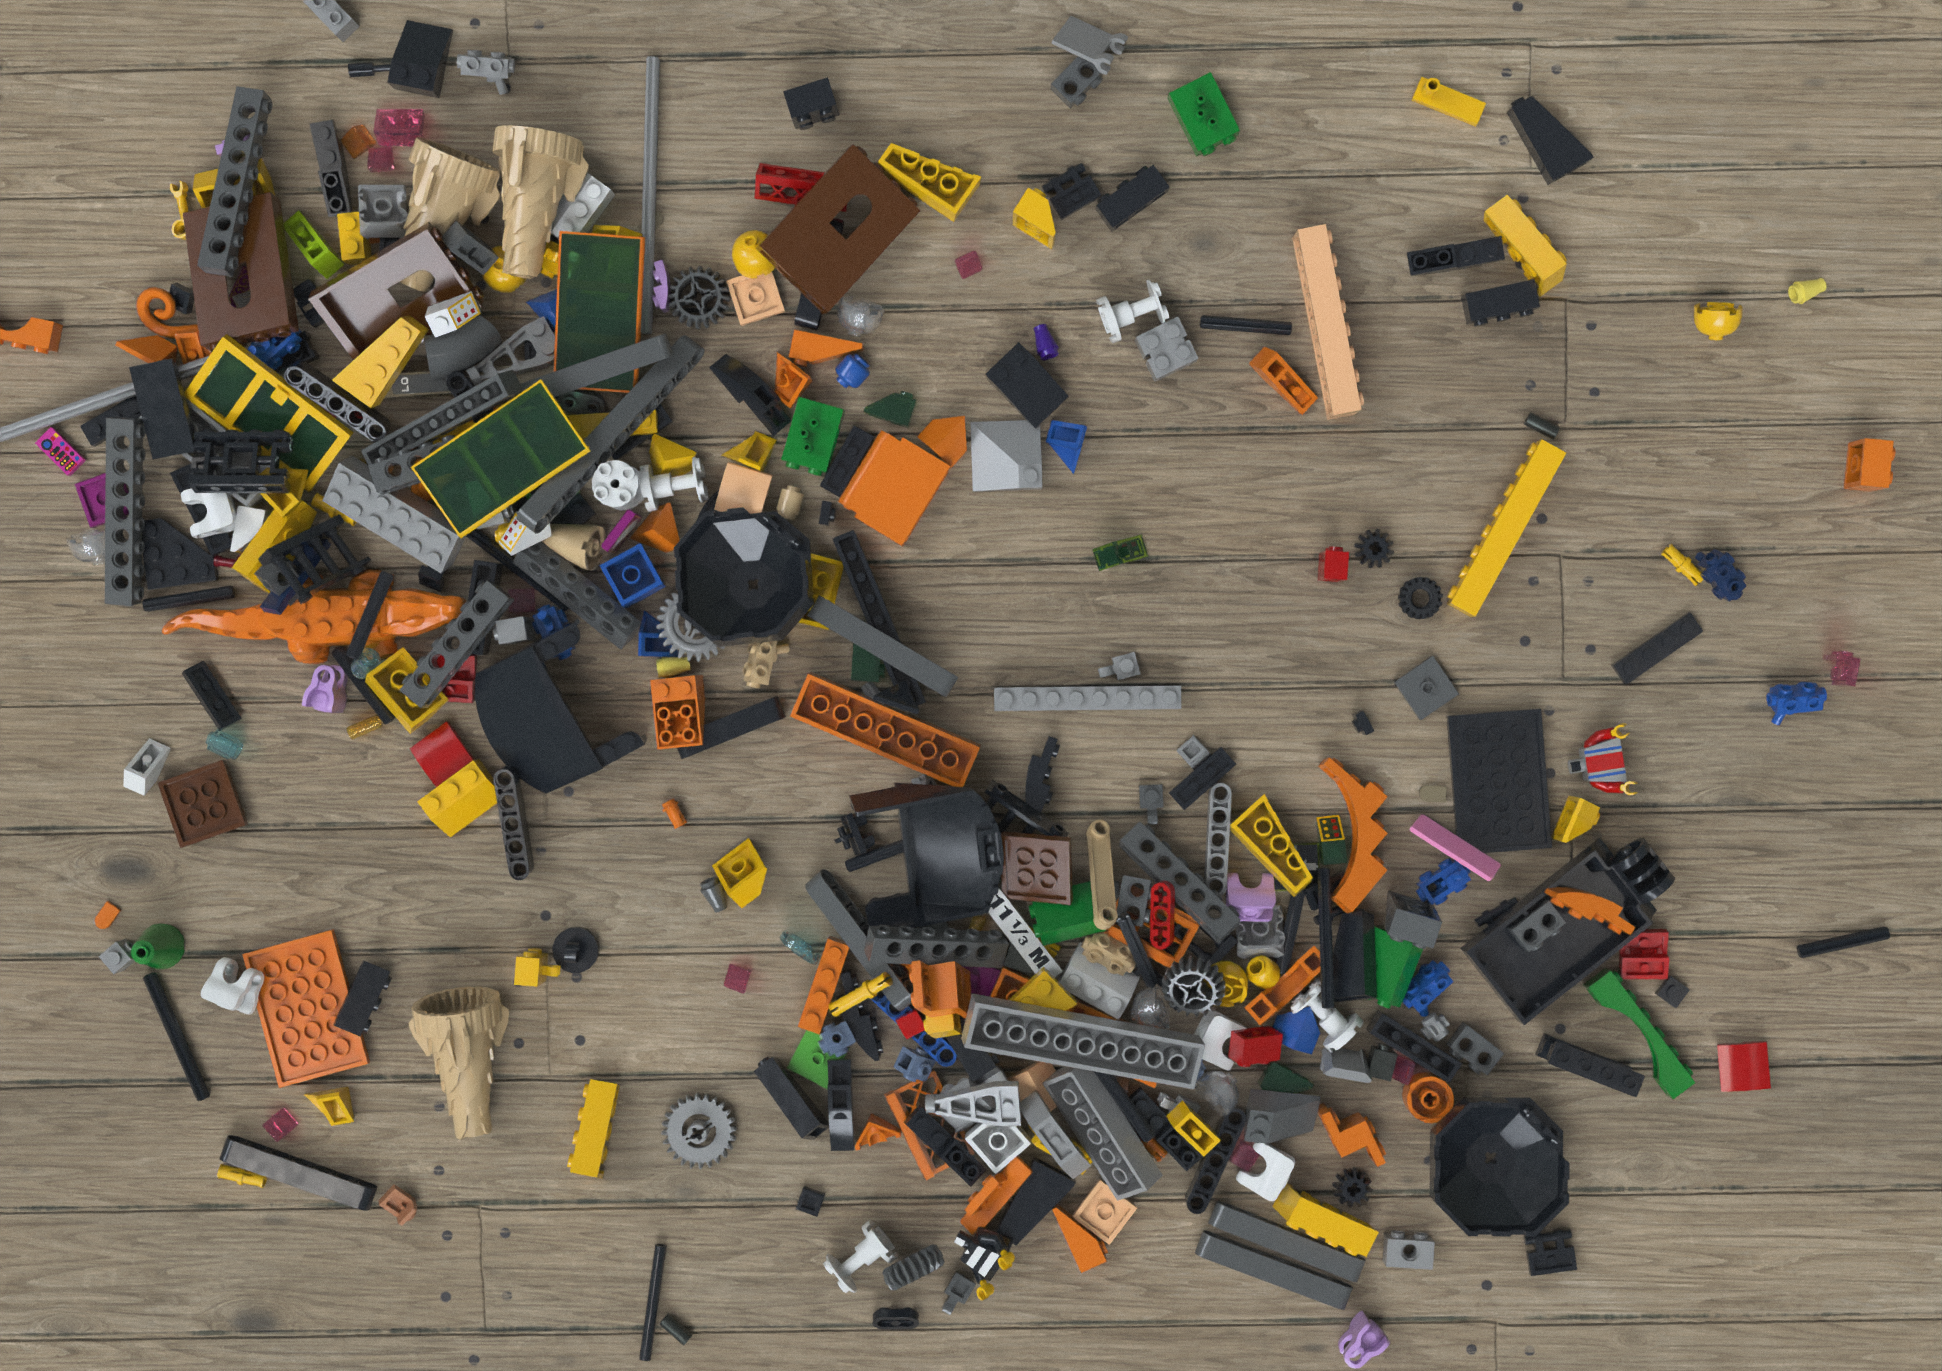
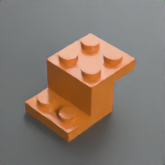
M921 960L912 961L909 977L913 984L911 1002L914 1008L930 1018L958 1014L966 1018L972 995L970 971L955 961L927 965Z
M1324 1103L1319 1105L1318 1114L1334 1148L1341 1158L1365 1147L1377 1167L1386 1163L1383 1158L1386 1152L1377 1137H1373L1376 1131L1367 1116L1362 1117L1357 1112L1339 1121L1332 1107L1327 1108Z

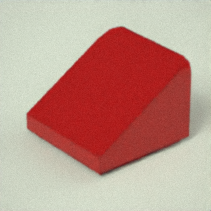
M913 1009L897 1017L895 1020L906 1039L925 1031L924 1021L917 1009Z

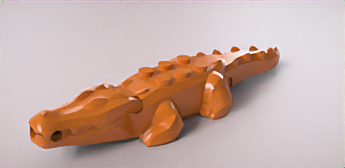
M381 570L361 572L351 579L348 588H325L313 594V598L302 605L299 602L291 606L288 604L281 615L264 612L260 608L261 604L236 610L194 609L181 613L171 619L162 628V633L168 635L179 629L190 627L246 640H272L279 638L287 641L289 652L296 661L305 664L325 663L328 660L330 646L350 645ZM308 577L302 586L305 589L314 583ZM392 580L360 657L369 661H380L391 657L398 651L397 643L394 642L396 637H413L448 624L452 619L458 618L462 613L460 611L461 607L467 601L459 596H441L413 588L392 591Z

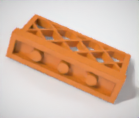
M932 1070L928 1079L933 1077L936 1084L933 1094H937L938 1090L941 1092L943 1086L935 1070ZM917 1079L916 1082L911 1081L893 1091L885 1093L884 1096L923 1177L927 1181L934 1177L935 1174L949 1168V1166L944 1162L935 1168L932 1162L934 1151L924 1144L904 1123L906 1118L918 1107L916 1103L919 1094H931L921 1090L924 1081ZM919 1084L918 1089L913 1088V1086ZM908 1089L916 1091L913 1104L903 1102L900 1093ZM906 1106L911 1107L910 1113L908 1112ZM928 1113L941 1117L942 1119L940 1125L943 1127L945 1119L941 1115H936V1113ZM964 1130L959 1132L962 1139L958 1138V1132L955 1133L954 1131L952 1137L958 1141L964 1142L968 1152L971 1155H974L975 1153L973 1151V1148L965 1140ZM926 1148L931 1149L930 1155Z

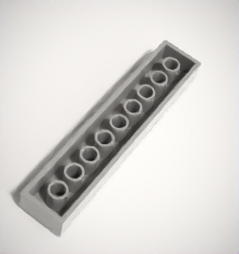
M973 993L961 1037L964 1047L1188 1089L1195 1088L1205 1049V1043L1198 1035Z

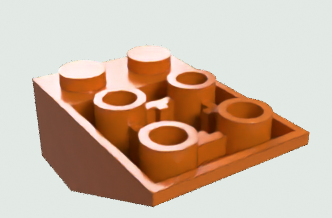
M703 675L650 680L657 750L703 745L705 713Z

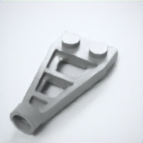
M543 316L523 326L479 364L466 371L474 385L477 386L502 372L514 370L515 374L519 375L546 368L554 364L555 336ZM525 341L531 342L536 350V356L525 361L516 359L514 355L515 349ZM505 354L509 355L513 365L500 371L496 370L493 365L494 362Z
M994 1081L943 1094H926V1113H936V1115L994 1126H1021L1019 1082ZM988 1095L993 1096L996 1102V1111L986 1112L977 1109L976 1100ZM964 1098L970 1100V1110L953 1108V1100Z

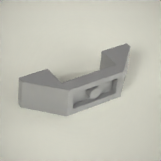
M1036 1091L1020 1102L1021 1112L1032 1130L1058 1165L1072 1179L1091 1166L1078 1146L1076 1147L1052 1116L1050 1109Z

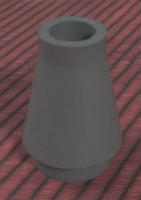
M717 876L708 878L700 883V891L715 913L727 908L722 883L718 881Z

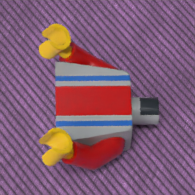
M1620 723L1615 728L1611 727L1593 733L1584 741V747L1579 748L1580 758L1568 760L1570 774L1582 772L1584 781H1589L1592 787L1606 793L1625 792L1627 795H1636L1638 792H1631L1629 790L1630 784H1638L1636 781L1623 783L1627 781L1620 739L1627 737L1630 733L1622 734L1619 728L1627 724Z

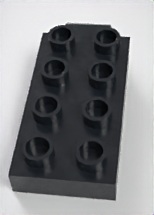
M1598 838L1460 949L1516 1020L1526 1025L1653 924L1652 917L1657 910L1650 901L1670 888L1675 881V877L1644 838L1630 842L1614 855L1602 839ZM1565 887L1591 892L1623 907L1618 916L1633 925L1635 929L1631 935L1621 932L1619 935L1607 928L1609 923L1606 921L1600 923L1593 918L1589 920L1584 917L1579 920L1568 913L1569 908L1566 906L1560 908L1550 902L1566 923L1557 935L1546 938L1543 941L1544 944L1539 949L1528 952L1520 946L1506 926L1521 914L1527 916L1526 910L1540 899L1544 898L1550 901L1552 897L1544 893L1547 888ZM1546 914L1542 918L1543 925L1550 922V914ZM1531 928L1524 932V939H1529L1532 936Z

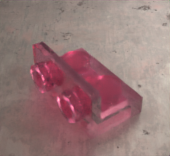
M377 109L373 132L378 145L386 147H413L416 137L424 138L422 134L425 118L423 109Z
M1832 651L1831 655H1824L1823 660L1836 662L1830 673V679L1833 680L1832 685L1855 687L1861 659L1853 657L1854 653L1846 651Z

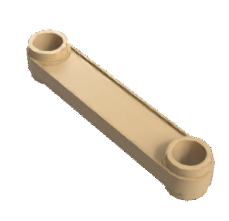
M1100 819L1090 824L1087 828L1086 836L1094 914L1093 921L1097 928L1106 930L1115 924L1118 914L1116 910L1110 827L1106 821Z

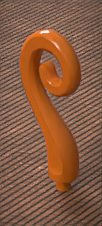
M153 287L144 290L139 295L136 304L138 315L144 325L152 332L163 337L175 338L174 334L177 331L198 329V324L183 326L166 325L152 315L150 302L154 298H159L165 303V310L156 309L154 315L162 320H168L174 316L176 301L168 291Z

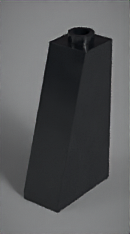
M1533 96L1527 99L1521 97L1511 103L1512 107L1507 112V115L1547 185L1587 164L1594 158L1592 153Z
M1355 908L1353 912L1342 913L1333 951L1334 1002L1377 998L1374 915L1365 912L1363 908Z
M766 1057L758 1063L759 1067L754 1070L755 1074L802 1139L814 1140L829 1128L828 1120L778 1058Z
M1035 1156L1029 1165L1033 1171L1032 1174L1015 1192L996 1228V1232H999L1000 1235L1013 1240L1015 1246L1053 1209L1076 1183L1075 1178L1072 1179L1067 1173Z

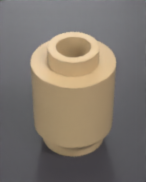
M787 485L786 489H781L776 510H778V514L783 518L795 521L796 515L799 516L804 494L800 493V488Z

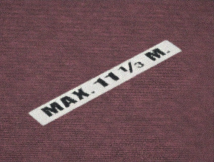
M999 888L998 894L994 895L991 902L989 914L1035 974L1044 966L1056 977L1063 971Z

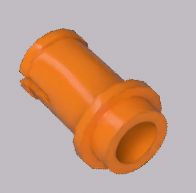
M673 798L662 804L664 808L662 811L667 813L674 829L687 823V820L677 805L679 802H676Z
M1140 1137L1146 1150L1157 1162L1162 1160L1161 1156L1164 1158L1168 1152L1154 1138L1144 1142Z

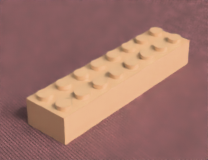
M1326 224L1298 229L1292 240L1327 420L1355 415L1362 410L1361 406L1364 405L1362 392H1358L1357 383L1359 382L1358 370L1353 368L1352 360L1355 359V352L1353 346H1349L1350 326L1348 322L1345 323L1343 314L1346 313L1344 299L1340 300L1341 280L1339 276H1336L1334 267H1337V259L1335 253H1331L1330 244L1333 243L1332 233L1330 230H1327Z

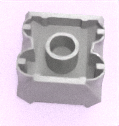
M359 185L360 235L366 239L403 238L406 230L403 228L407 219L406 186Z
M1281 905L1273 907V917L1269 922H1239V925L1236 927L1238 957L1245 959L1263 955L1278 958L1284 955L1285 935L1283 933Z
M1326 1048L1321 1050L1320 1070L1326 1076L1364 1083L1372 1081L1368 1061L1362 1049L1354 1051L1339 1048L1338 1050L1334 1049L1331 1053Z
M970 1077L959 1079L956 1086L952 1084L944 1085L940 1094L977 1086L978 1084L973 1083ZM988 1095L978 1098L976 1100V1107L981 1111L994 1112L996 1111V1102ZM964 1098L952 1101L954 1109L970 1110L969 1099ZM942 1116L955 1128V1133L963 1131L976 1123Z

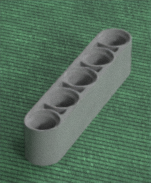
M1216 782L1209 788L1204 880L1208 888L1211 881L1220 880L1221 888L1217 892L1222 896L1227 889L1232 793L1228 785ZM1220 786L1224 787L1226 790L1225 797L1216 799L1214 796L1215 789ZM1217 810H1223L1225 813V818L1221 822L1213 820V813ZM1216 833H1221L1224 837L1222 844L1213 845L1212 836ZM1219 856L1222 858L1221 867L1212 868L1210 864L1212 858Z

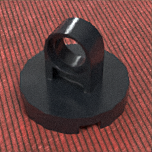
M570 927L562 931L555 938L552 947L553 958L556 964L561 965L562 970L570 973H582L590 969L597 961L600 953L599 943L594 935L591 934V931L582 927Z

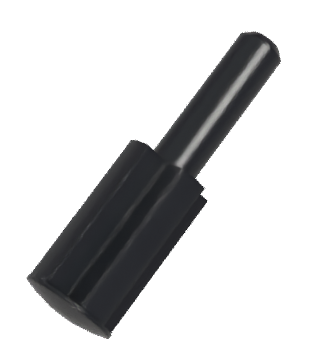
M372 62L348 63V73L350 78L375 76V72L390 71L391 64L374 65Z

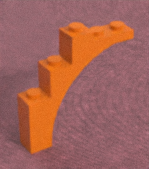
M1329 757L1324 759L1318 767L1336 782L1347 804L1352 826V846L1349 862L1339 885L1331 894V900L1344 912L1350 913L1355 910L1387 871L1383 866L1384 862L1378 856H1372L1371 853L1388 833L1383 829L1384 825L1380 821L1370 817L1388 796L1383 793L1384 789L1376 782L1372 783L1370 781L1360 785L1361 781L1358 777L1351 773L1348 774L1342 769L1344 766L1340 761Z

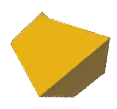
M755 431L751 437L721 456L764 472L776 444V439Z
M654 434L649 450L654 475L670 473L671 477L685 475L692 470V458L696 457L697 452Z
M270 467L265 468L259 475H271L269 473ZM287 469L290 473V478H288L290 493H260L281 517L284 518L301 502L309 470Z
M348 1086L304 1094L326 1116L331 1126L354 1122Z

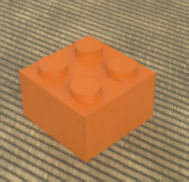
M1864 438L1849 442L1844 489L1872 492L1889 488L1893 480L1891 463L1896 453L1895 447H1893L1894 441Z

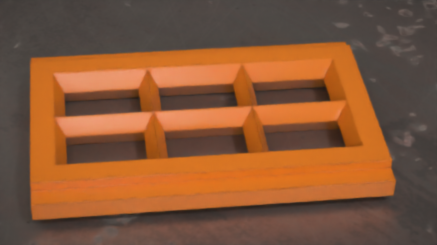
M1135 885L1131 888L1132 894L1136 897L1144 893V890ZM1151 899L1148 900V909H1151ZM1175 908L1174 922L1187 928L1188 931L1183 940L1174 936V942L1180 944L1174 956L1164 950L1156 949L1151 943L1140 938L1148 957L1166 967H1171L1174 961L1179 963V959L1186 953L1200 926L1190 915ZM1158 910L1157 913L1168 918V914L1165 910ZM1127 911V913L1130 915L1132 919L1136 920L1139 918L1138 916ZM1144 922V925L1150 928V923ZM1114 924L1111 928L1103 931L1105 934L1127 945L1118 925ZM1135 926L1137 932H1138L1140 926ZM1161 933L1160 935H1158V938L1162 939L1163 936Z

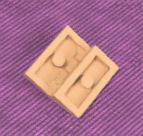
M728 462L714 510L724 512L727 509L743 507L750 514L762 513L773 475Z

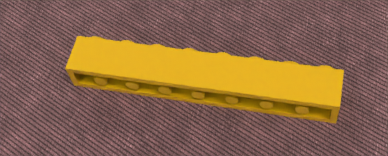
M1542 439L1536 443L1533 442L1528 448L1526 462L1518 466L1515 472L1516 480L1513 484L1510 483L1503 494L1506 498L1502 505L1498 504L1492 513L1494 519L1491 525L1487 524L1483 529L1481 543L1473 547L1469 555L1472 558L1468 566L1464 565L1458 575L1461 579L1457 586L1453 585L1447 594L1449 598L1447 604L1470 617H1476L1566 455V452Z

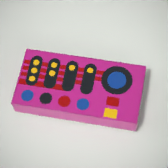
M50 427L35 442L67 476H71L86 461L54 427Z

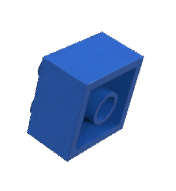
M641 543L599 565L621 606L625 609L666 587L645 547Z

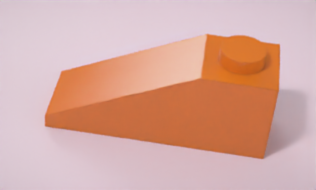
M794 330L789 358L794 361L795 365L807 367V364L814 365L844 357L848 354L862 352L864 346L858 342Z
M1264 346L1250 361L1249 365L1301 415L1318 399L1276 351Z
M1056 1204L1052 1210L1081 1273L1107 1262L1105 1254L1108 1253L1104 1241H1099L1093 1232L1075 1220L1059 1204Z

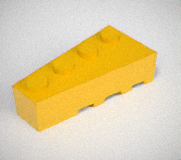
M893 143L888 146L878 161L886 177L896 181L902 188L953 222L980 186L981 176L971 175L963 172L962 169L947 166L933 158L929 159L920 156L917 152Z
M410 315L401 317L332 381L368 407L379 406L429 329Z
M1044 966L1009 999L1010 1001L1064 1011L1077 1005L1076 999Z
M590 1079L589 1084H585L583 1090V1098H586L584 1107H580L578 1113V1121H581L579 1130H575L572 1142L576 1144L574 1154L570 1153L567 1167L570 1168V1173L603 1179L604 1171L600 1170V1167L607 1160L608 1150L605 1142L609 1141L611 1137L612 1122H610V1119L614 1118L620 1085Z

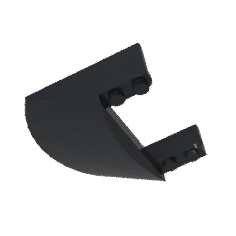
M578 618L477 672L475 676L477 712L489 743L505 765H511L518 770L521 780L545 794L603 769L608 764L642 747L647 741L646 735L640 736L634 731H627L594 749L547 669L545 661L573 647L580 640V630L577 627L580 623Z
M894 783L895 787L849 795L850 804L856 816L898 809L908 892L896 893L882 898H872L865 908L869 926L887 925L889 927L909 926L917 928L988 913L994 895L998 894V884L1000 876L1003 874V844L998 825L991 810L973 788Z

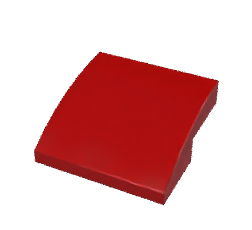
M471 654L442 690V693L448 698V702H474L475 676L477 671L476 654ZM442 655L437 659V664L440 668L445 664V658Z
M448 721L410 748L412 754L436 787L475 759L461 742V737Z
M1645 929L1619 950V972L1622 979H1668L1669 956L1667 955L1669 932L1667 929Z
M1767 1041L1717 1045L1721 1092L1771 1088Z

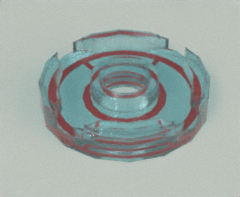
M788 930L783 931L779 936L784 945L810 964L816 965L821 959L819 953L815 955L812 953V946L792 933L789 936Z

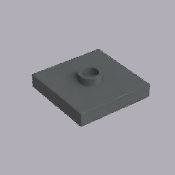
M1433 656L1393 682L1419 720L1424 719L1459 695Z

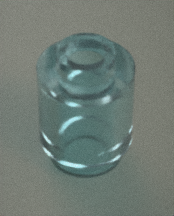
M364 648L358 660L354 659L351 663L352 674L356 678L365 679L369 672L379 666L381 661L380 655L374 649Z
M218 729L215 732H210L205 742L207 750L226 759H237L243 748V743L239 742L238 738Z

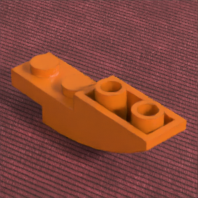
M1565 887L1547 888L1544 892L1552 897L1550 902L1560 908L1566 906L1569 908L1568 913L1579 920L1584 917L1589 920L1593 918L1600 923L1606 921L1609 923L1607 928L1619 935L1621 932L1631 935L1635 929L1633 925L1618 916L1623 907L1591 892Z

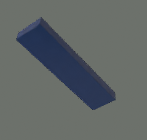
M321 538V543L328 550L331 543L328 539ZM307 545L303 547V552L315 568L321 558L313 547ZM297 558L293 560L294 570L299 575L298 580L303 585L309 576ZM291 585L280 596L270 592L260 608L264 612L281 615L288 606V601L296 593Z

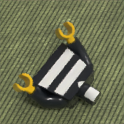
M978 1227L972 1236L960 1230L954 1243L965 1248L960 1259L970 1267L977 1284L981 1285L976 1291L978 1298L985 1300L994 1293V1286L987 1283V1280L991 1281L999 1268L1007 1270L1013 1265L1012 1262H1014L1015 1256L1012 1252H1009L1013 1240L1000 1235L999 1232L991 1231L984 1227Z

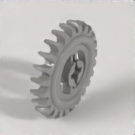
M672 593L673 601L665 599V604L668 607L661 606L659 610L664 614L657 616V620L663 623L658 624L656 628L664 630L659 634V638H667L663 646L671 644V654L679 650V659L684 653L687 654L688 662L691 660L692 655H695L697 662H699L701 654L705 656L706 660H709L710 651L717 656L718 646L707 637L693 640V637H698L702 634L699 630L693 629L689 637L691 624L686 619L683 625L686 634L684 636L678 627L680 616L677 613L678 595Z
M699 1093L695 1094V1099H692L687 1094L686 1102L679 1098L677 1100L679 1107L672 1104L670 1108L674 1113L666 1112L665 1117L669 1121L662 1122V1125L668 1128L661 1132V1135L668 1136L663 1141V1144H671L667 1153L676 1152L673 1160L681 1156V1165H684L688 1160L690 1162V1169L693 1168L695 1162L698 1163L700 1170L703 1168L704 1162L711 1168L712 1159L719 1164L721 1162L720 1155L728 1156L725 1148L733 1149V1145L729 1141L737 1139L735 1135L731 1134V1132L737 1130V1127L730 1125L736 1120L734 1117H728L731 1109L723 1110L725 1102L718 1105L717 1097L710 1101L709 1094L707 1093L703 1099H701ZM703 1114L710 1118L707 1121L703 1119L695 1120L689 1126L687 1134L683 1135L684 1122L690 1116ZM716 1127V1136L709 1145L695 1147L689 1144L690 1141L695 1144L704 1142L710 1133V1128ZM695 1129H697V1130L704 1129V1131H703L702 1134H697V1135L694 1134V1135L692 1136V1134L694 1133Z

